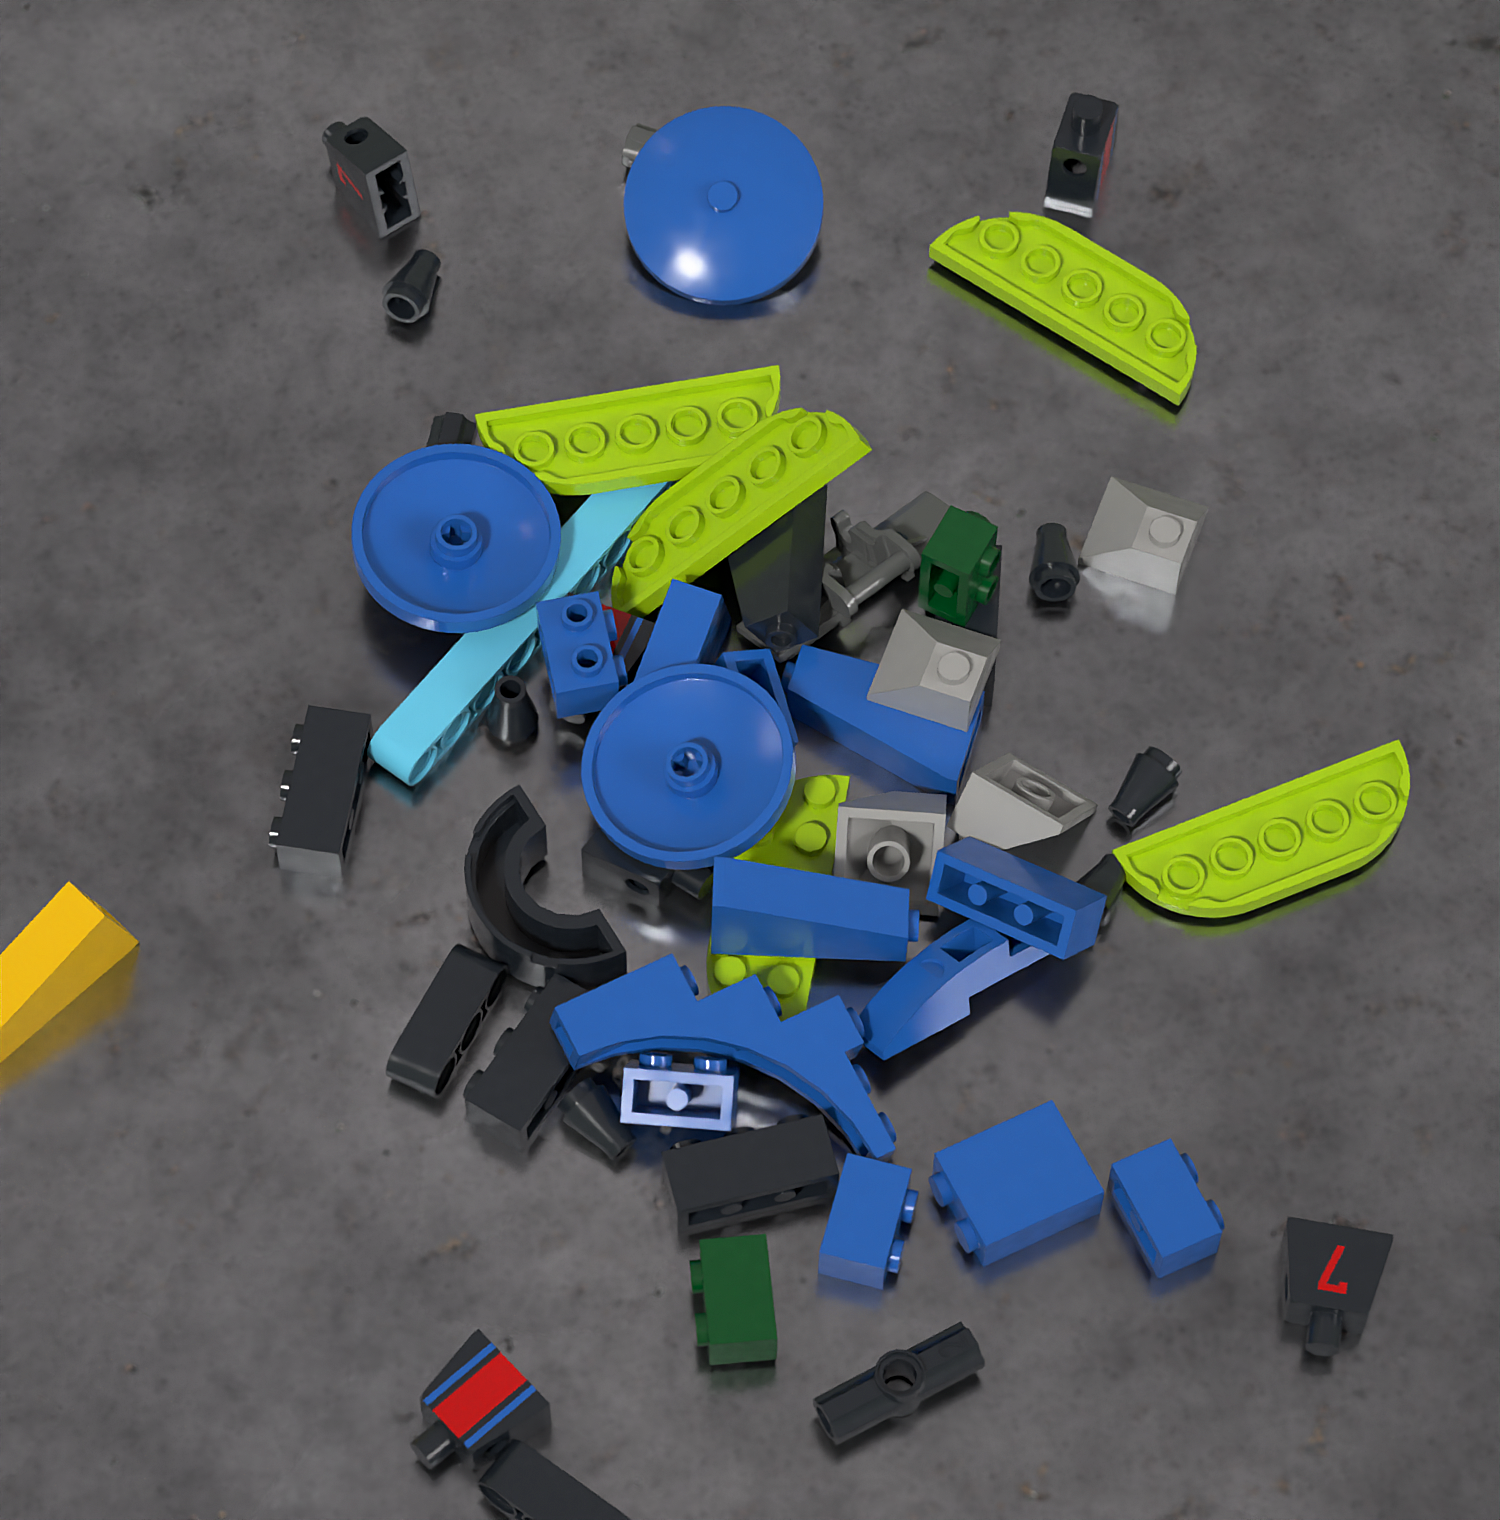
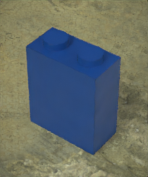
M1053 1100L934 1153L933 1172L928 1178L937 1202L942 1207L949 1205L957 1219V1222L954 1223V1229L961 1246L967 1253L974 1251L983 1267L1101 1213L1104 1197L1102 1186Z

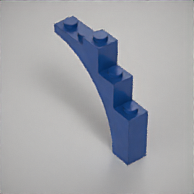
M673 953L554 1007L549 1023L573 1070L613 1056L654 1050L700 1052L741 1062L770 1075L809 1100L841 1131L857 1155L888 1162L896 1150L893 1143L897 1141V1137L891 1121L884 1112H876L868 1096L871 1093V1087L865 1072L859 1064L852 1065L850 1062L851 1059L857 1056L864 1044L862 1037L865 1036V1030L857 1012L852 1007L846 1008L839 995L781 1022L779 1016L782 1015V1010L774 991L769 986L763 988L756 974L697 1001L695 996L699 995V990L693 974L686 965L679 967Z

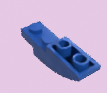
M969 919L944 934L910 960L866 1005L859 1014L865 1030V1036L862 1037L863 1045L882 1060H886L970 1015V996L1049 955V953Z

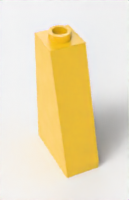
M69 881L0 954V1063L140 942L104 907Z

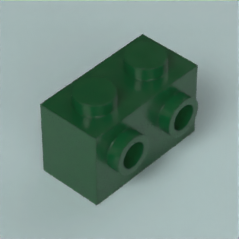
M950 505L921 554L918 607L965 628L978 604L987 605L998 584L999 577L993 575L1001 557V550L996 548L998 526L990 523L986 517L977 512H965Z
M766 1234L700 1239L699 1260H689L692 1294L703 1293L704 1312L694 1313L697 1347L708 1346L710 1365L777 1359V1329Z

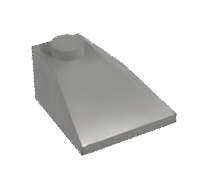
M1111 476L1080 553L1078 564L1176 595L1207 515L1208 507Z
M902 609L867 694V700L967 732L1001 647L1002 640Z
M1007 753L972 772L946 827L958 833L960 840L970 836L1000 850H1005L1059 835L1094 814L1098 804L1015 755Z
M891 791L839 803L834 876L909 889V909L919 910V915L938 916L939 905L927 900L926 896L937 851L944 847L947 795Z

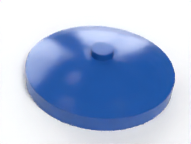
M715 106L691 111L673 119L654 133L644 144L631 166L626 181L624 217L628 236L637 257L647 271L663 286L695 302L711 305H737L761 299L775 292L794 278L808 261L817 244L823 223V189L817 167L810 153L797 136L786 126L763 113L751 109Z
M433 445L409 452L397 458L379 471L368 483L357 502L353 514L352 554L362 583L371 596L387 611L407 623L427 630L445 633H470L491 629L515 619L527 611L544 594L553 579L559 562L561 546L559 514L544 484L534 473L515 459L501 452L477 445Z
M680 664L665 667L646 674L623 688L606 704L594 721L585 742L581 762L582 786L586 801L596 822L609 840L620 850L641 862L656 867L677 870L714 866V857L734 858L754 846L779 820L790 799L796 776L794 741L787 721L775 700L760 685L745 675L731 669L710 664Z

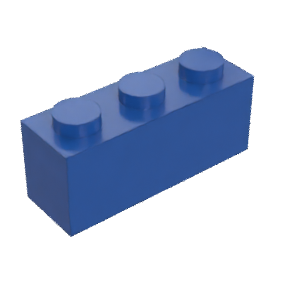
M970 836L937 851L926 899L1063 960L1095 945L1107 895Z

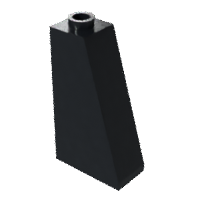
M827 484L727 556L744 626L775 653L819 637Z

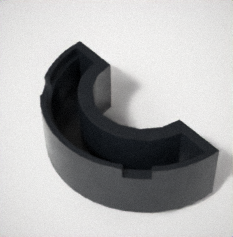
M520 784L508 790L479 819L473 830V838L467 855H465L464 875L468 913L474 933L481 946L492 959L507 965L509 974L536 987L541 985L545 988L555 973L587 991H591L626 975L627 951L600 909L581 915L557 914L539 906L525 892L523 882L530 869L548 855L546 825Z

